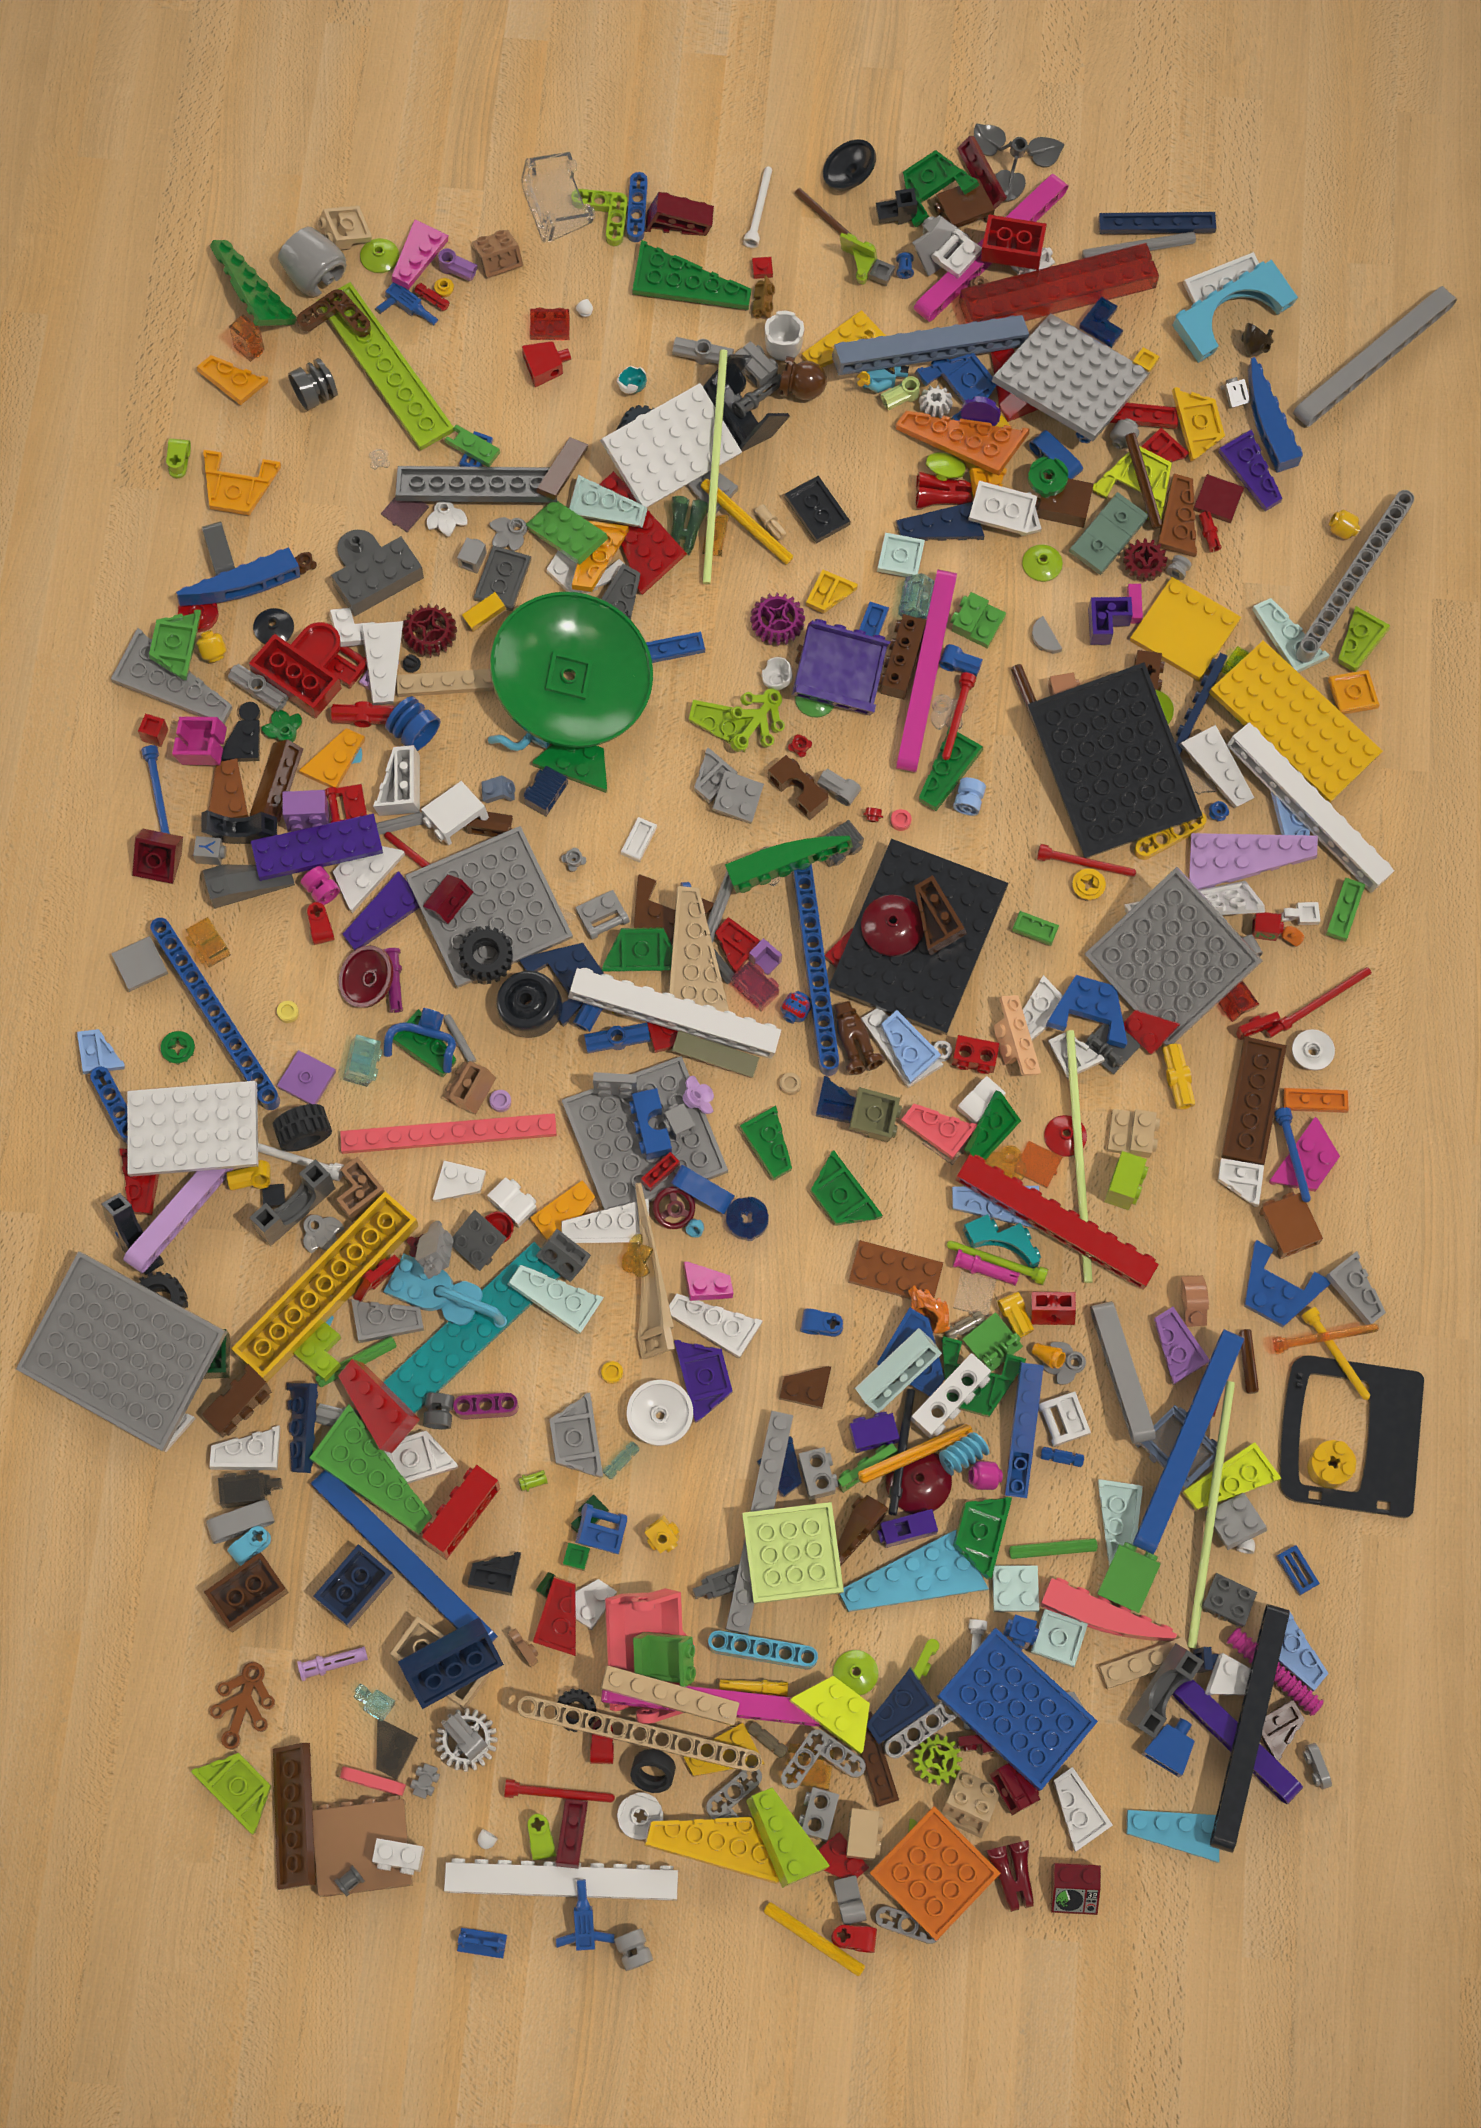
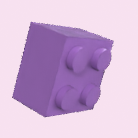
M325 790L283 792V817L288 831L293 832L329 824V804Z

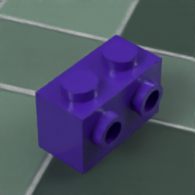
M880 1412L870 1419L859 1417L852 1420L853 1423L849 1425L855 1453L880 1448L885 1444L887 1446L891 1443L896 1444L900 1439L893 1413Z

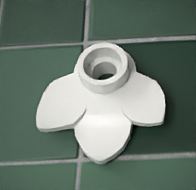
M439 501L434 507V512L427 518L429 530L438 527L447 537L451 536L456 525H467L465 513L461 509L454 508L450 501Z

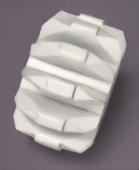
M930 385L928 390L924 389L922 396L919 397L920 411H925L924 413L930 414L932 417L938 416L942 418L943 414L948 415L953 404L951 393H947L946 388L941 390L939 385L936 388Z

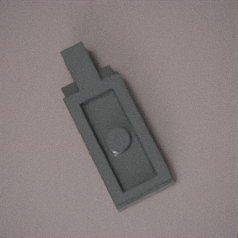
M739 1564L706 1576L705 1579L701 1580L702 1585L692 1590L695 1599L706 1595L708 1600L715 1599L733 1592Z

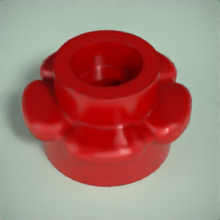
M866 807L865 813H863L866 821L878 822L879 819L883 818L882 810L878 808Z

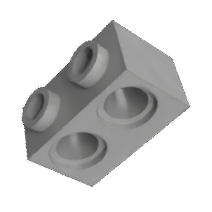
M825 1447L799 1453L798 1460L809 1500L835 1494V1487H839L836 1474H832L830 1466L833 1465L830 1452L826 1453ZM819 1458L822 1461V1465L820 1467H813L810 1464V1460ZM824 1479L827 1481L828 1486L820 1489L816 1486V1481Z
M815 1787L812 1788V1792L806 1793L803 1805L808 1807L806 1814L800 1815L799 1824L808 1837L827 1842L839 1794ZM824 1797L827 1801V1806L823 1809L817 1808L814 1804L815 1798ZM812 1819L818 1820L821 1823V1829L816 1832L811 1831L808 1827V1822Z

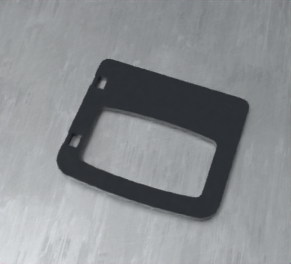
M1311 1355L1298 1358L1291 1367L1282 1421L1280 1489L1283 1495L1297 1503L1388 1515L1397 1518L1410 1517L1414 1511L1424 1390L1423 1375L1413 1370L1348 1361L1361 1382H1365L1368 1385V1392L1370 1393L1368 1437L1363 1476L1359 1491L1349 1492L1304 1485L1299 1480L1300 1427L1309 1376L1320 1375L1348 1380L1349 1378L1336 1359ZM1309 1491L1321 1493V1500L1308 1498ZM1377 1502L1390 1503L1389 1510L1378 1509Z

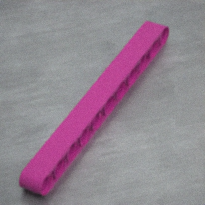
M1051 174L1006 217L1037 222L1065 195L1069 185L1055 174ZM984 238L978 243L980 247L983 245ZM980 255L959 278L947 272L916 302L914 311L928 322H931L970 285L972 279L980 276L992 263L981 261Z
M937 569L896 769L917 772L957 573Z
M686 1686L689 1689L739 1702L736 1718L823 1727L789 1701L791 1699L789 1697ZM602 1690L601 1702L673 1710Z

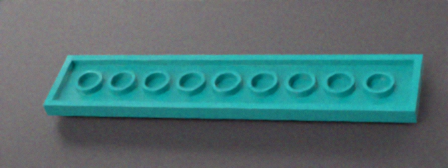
M535 1242L482 1290L483 1297L481 1302L496 1307L506 1317L507 1323L504 1327L499 1328L495 1326L493 1318L475 1311L471 1321L466 1325L460 1326L448 1321L383 1382L415 1414L425 1405L426 1394L438 1393L533 1304L531 1300L508 1285V1282L520 1265L543 1273L555 1280L562 1277L536 1256L540 1247Z

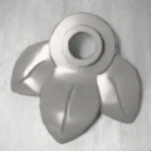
M501 517L490 523V527L497 532L492 545L501 548L509 546L512 551L518 550L523 545V536L527 532L524 520L520 518L510 520L506 517Z
M310 1215L303 1224L306 1232L303 1244L310 1253L315 1252L318 1247L327 1251L337 1241L335 1234L343 1231L344 1226L333 1217L322 1218L319 1215ZM313 1221L318 1223V1229L311 1228Z
M1052 1342L1050 1346L1061 1348L1066 1354L1065 1362L1058 1369H1052L1045 1363L1042 1365H1044L1046 1372L1057 1375L1058 1384H1068L1074 1380L1076 1373H1080L1085 1368L1086 1359L1080 1352L1073 1351L1069 1344ZM1071 1360H1077L1079 1365H1071Z

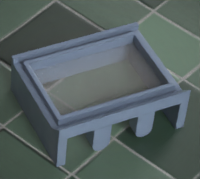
M1174 1405L1154 1425L1156 1439L1137 1443L1135 1446L1137 1448L1142 1446L1150 1454L1149 1459L1154 1463L1157 1461L1164 1468L1187 1412L1183 1408H1178ZM1204 1435L1182 1487V1493L1214 1463L1217 1442L1214 1439L1210 1440Z

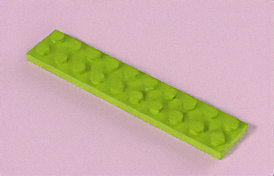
M349 282L338 288L344 291L369 319L371 331L365 337L357 336L337 313L328 319L420 451L455 432L453 425L352 283ZM320 307L323 313L327 312V308ZM347 310L344 314L350 317L355 314V311ZM357 320L358 327L365 328V325L362 326Z

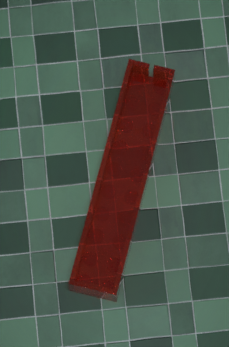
M1147 243L964 288L960 291L959 304L967 324L974 321L981 322L1023 315L1024 320L1028 321L1048 316L1050 313L1056 314L1155 289L1159 273L1154 261H1151L1152 255Z

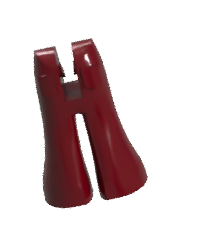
M1029 1840L1007 1845L1016 1880H1014L1010 1870L1006 1846L985 1850L991 1864L1001 1873L998 1878L1009 1910L1011 1912L1019 1910L1016 1894L1019 1891L1024 1907H1033L1034 1898L1028 1869Z

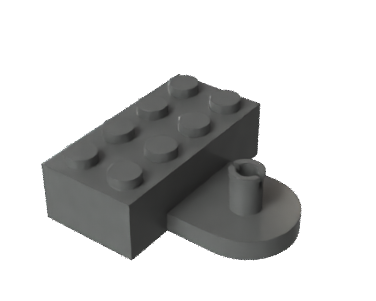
M357 529L345 533L338 542V555L345 567L333 573L331 577L335 589L347 607L351 609L354 617L424 578L421 564L402 536L381 547L371 533Z

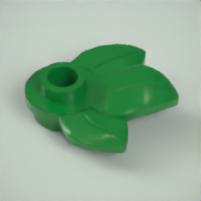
M284 710L275 711L271 717L272 723L263 725L262 731L268 738H278L279 741L288 739L294 742L297 736V729L302 725V717L299 713L289 716Z

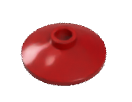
M1068 1115L1052 1119L1047 1124L1044 1132L1047 1147L1054 1154L1062 1157L1075 1155L1072 1116ZM1081 1122L1082 1142L1084 1148L1087 1141V1132L1084 1125ZM1063 1131H1069L1070 1136H1064Z

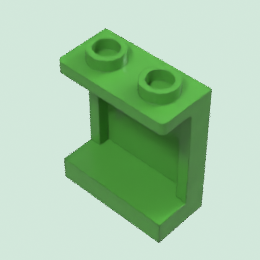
M1125 1542L1124 1545L1119 1543L1097 1594L1139 1613L1161 1562L1157 1561L1158 1556L1149 1552L1142 1554L1136 1551V1546Z
M642 1632L633 1638L634 1672L636 1674L661 1681L677 1682L682 1687H686L694 1682L696 1669L693 1660L695 1655L693 1637Z

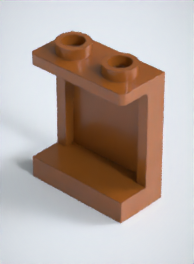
M1290 1192L1284 1195L1282 1200L1276 1202L1274 1199L1269 1200L1263 1204L1259 1211L1260 1216L1265 1217L1279 1248L1277 1254L1280 1259L1319 1245L1323 1240L1307 1203L1302 1200L1301 1193L1295 1194Z

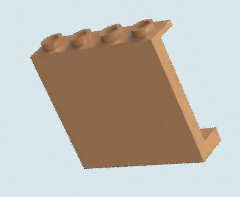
M400 1796L386 1797L384 1802H377V1799L363 1800V1804L354 1805V1802L340 1803V1807L331 1808V1805L317 1806V1810H313V1838L319 1897L344 1895L334 1880L336 1878L340 1879L350 1870L352 1865L365 1882L359 1883L349 1894L413 1886L412 1875L400 1873L399 1868L391 1867V1871L377 1869V1864L372 1862L377 1838L408 1844L405 1813L406 1801L404 1799H400Z

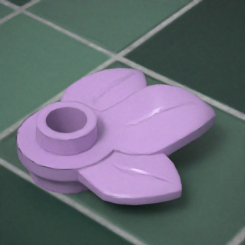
M695 1076L687 1078L685 1082L687 1089L683 1094L684 1103L689 1108H699L705 1114L714 1112L709 1103L714 1098L712 1089L706 1084L700 1085Z

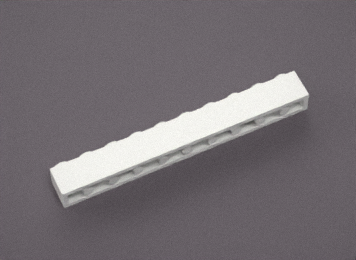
M1249 722L1230 739L1227 746L1314 836H1318V840L1359 882L1365 884V888L1370 893L1389 878L1394 872L1389 862L1384 860L1376 852L1375 848L1369 845L1362 838L1361 834L1347 823V820L1333 808L1332 804L1326 801L1318 793V790L1304 779L1303 775L1289 763L1286 757L1282 756L1275 749L1271 742L1261 735L1256 727H1253Z
M588 968L576 969L568 998L676 1031H682L772 1059L776 1052L781 1029H777L773 1024H761L750 1017L741 1018L730 1011L721 1012L710 1005L701 1006L695 1004V1001L690 999L681 1000L675 998L671 993L665 992L661 994L655 992L651 987L635 986L631 981H618L611 975L595 974Z
M453 1858L451 1863H446L445 1893L578 1897L577 1880L586 1879L587 1898L677 1901L678 1870H673L674 1866L663 1865L660 1866V1870L650 1869V1865H637L636 1869H627V1864H613V1868H604L602 1863H590V1867H581V1863H579V1869L557 1867L556 1862H544V1866H535V1861H521V1865H511L512 1861L498 1860V1864H488L489 1860L475 1859V1863H465V1859Z

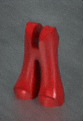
M918 471L916 479V509H924L937 504H965L972 502V494L970 493L972 492V486L970 482L950 479L942 481L934 475Z

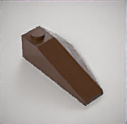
M866 1495L863 1499L859 1497L851 1506L853 1511L838 1542L840 1567L887 1515L888 1507L869 1495Z

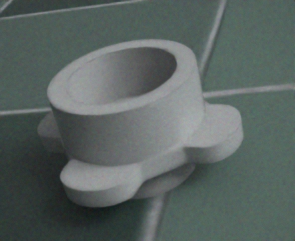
M572 848L562 855L561 858L562 862L566 863L569 866L568 869L572 872L576 871L580 865L586 864V858L582 856L578 848Z

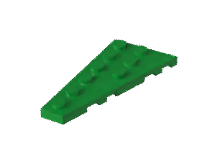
M227 240L212 241L210 244L211 250L217 260L224 264L223 271L225 274L231 276L230 283L240 300L247 304L246 310L248 314L254 316L253 323L255 326L294 325L297 317L293 314L292 309L280 300V296L269 288L268 283L258 276L256 270L248 265L244 257L233 248V245Z

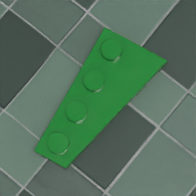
M957 732L949 760L942 758L947 736L944 742H942L938 757L933 763L932 771L928 775L919 796V802L935 811L938 810L983 752L982 745Z

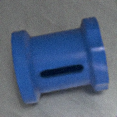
M907 252L898 254L896 256L898 263L897 276L901 279L913 277L912 262L914 261V256Z

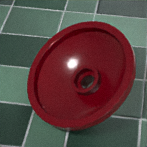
M882 896L869 904L862 916L861 931L865 942L871 949L885 956H901L909 953L920 943L924 934L919 907L913 901L903 896ZM894 918L897 920V922L895 924H891L889 920Z
M368 945L356 949L347 957L339 975V989L346 1002L358 1008H368L376 1005L386 996L391 987L394 974L393 964L389 955L379 947Z
M934 1452L904 1466L901 1484L903 1493L902 1499H899L898 1508L907 1513L915 1514L930 1509L935 1511L945 1503L951 1492L952 1476L941 1465L937 1453ZM894 1471L886 1474L885 1485L888 1495L889 1489L893 1484ZM922 1475L924 1480L918 1482L916 1476Z

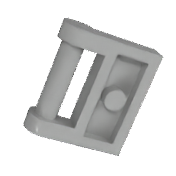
M614 890L576 907V912L592 940L611 928L630 922ZM615 913L618 914L617 917L596 927L592 926V924Z

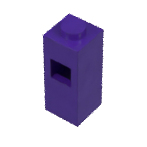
M932 1509L882 1522L879 1526L880 1530H877L879 1542L884 1543L885 1548L937 1535L938 1533Z

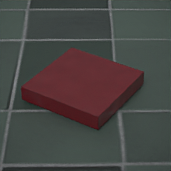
M1207 474L1195 503L1194 511L1199 513L1206 512V514L1211 512L1212 517L1231 523L1244 487Z

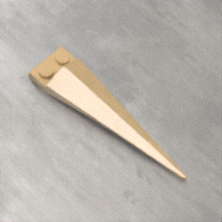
M636 1183L641 1245V1301L638 1342L641 1358L648 1359L675 1349L671 1333L674 1325L641 1183Z

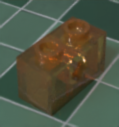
M243 314L229 326L234 348L251 362L255 358L260 357L265 348L260 328L255 326Z

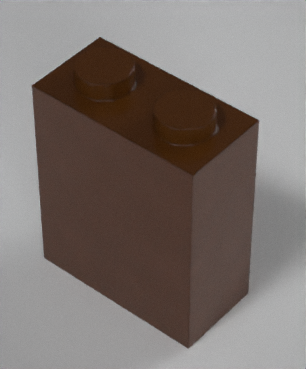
M1046 475V479L1050 480L1053 475ZM1068 478L1067 485L1061 493L1048 498H1037L1035 508L1038 510V518L1084 528L1094 484Z

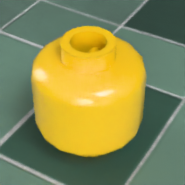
M1346 510L1336 511L1329 521L1331 532L1344 540L1349 539L1351 536L1355 537L1360 530L1358 525L1359 518Z
M212 630L202 633V638L197 641V647L202 659L208 660L209 663L223 659L227 648L222 635L213 633Z

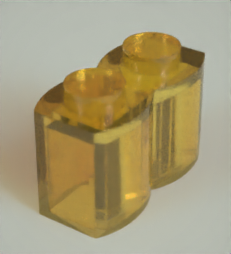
M208 917L186 929L188 936L185 938L191 948L196 947L198 950L196 956L201 964L206 963L210 968L231 955Z

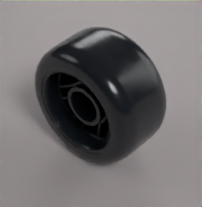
M522 971L510 976L502 984L497 994L496 1008L500 1019L511 1032L521 1037L534 1038L548 1033L555 1027L562 1014L563 1002L559 990L550 978L540 972Z

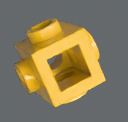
M664 1515L646 1527L644 1533L649 1538L647 1542L654 1551L657 1549L661 1554L666 1550L668 1553L678 1546L677 1541L680 1537L678 1534L680 1530L673 1521L670 1523Z

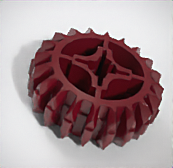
M429 603L427 608H423L420 605L418 611L413 608L412 614H407V620H403L402 634L404 635V642H407L409 649L413 648L415 654L420 651L422 657L425 653H428L430 658L432 653H436L439 656L441 650L446 653L447 646L452 647V641H456V621L452 618L450 612H446L445 607L439 610L437 604L434 608H431ZM436 620L441 622L446 627V629L441 628V626L437 625ZM413 632H417L418 635L423 636V641L418 639L413 634Z

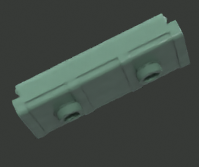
M1117 492L1074 545L1071 546L1069 552L1101 575L1143 526L1149 516Z

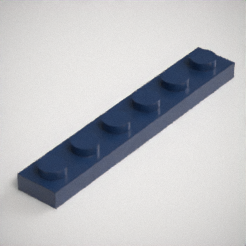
M1215 212L1099 213L1098 217L1099 234L1215 233L1217 229Z
M1221 652L1217 659H1212L1208 668L1211 672L1209 676L1205 674L1200 684L1203 689L1201 692H1196L1192 701L1195 705L1193 709L1188 708L1184 717L1187 720L1185 726L1180 725L1176 736L1179 738L1175 744L1179 754L1183 750L1179 744L1189 738L1210 695L1209 691L1215 685L1225 664L1227 655Z

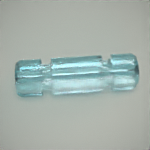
M631 1441L626 1446V1449L622 1450L611 1461V1465H607L603 1469L604 1475L612 1479L617 1474V1471H620L632 1459L631 1456H635L639 1452L638 1445Z

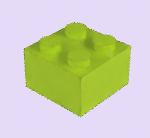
M1124 1151L1121 1152L1109 1185L1105 1203L1129 1210L1132 1204L1136 1205L1142 1190L1141 1186L1149 1168L1145 1166L1147 1159Z

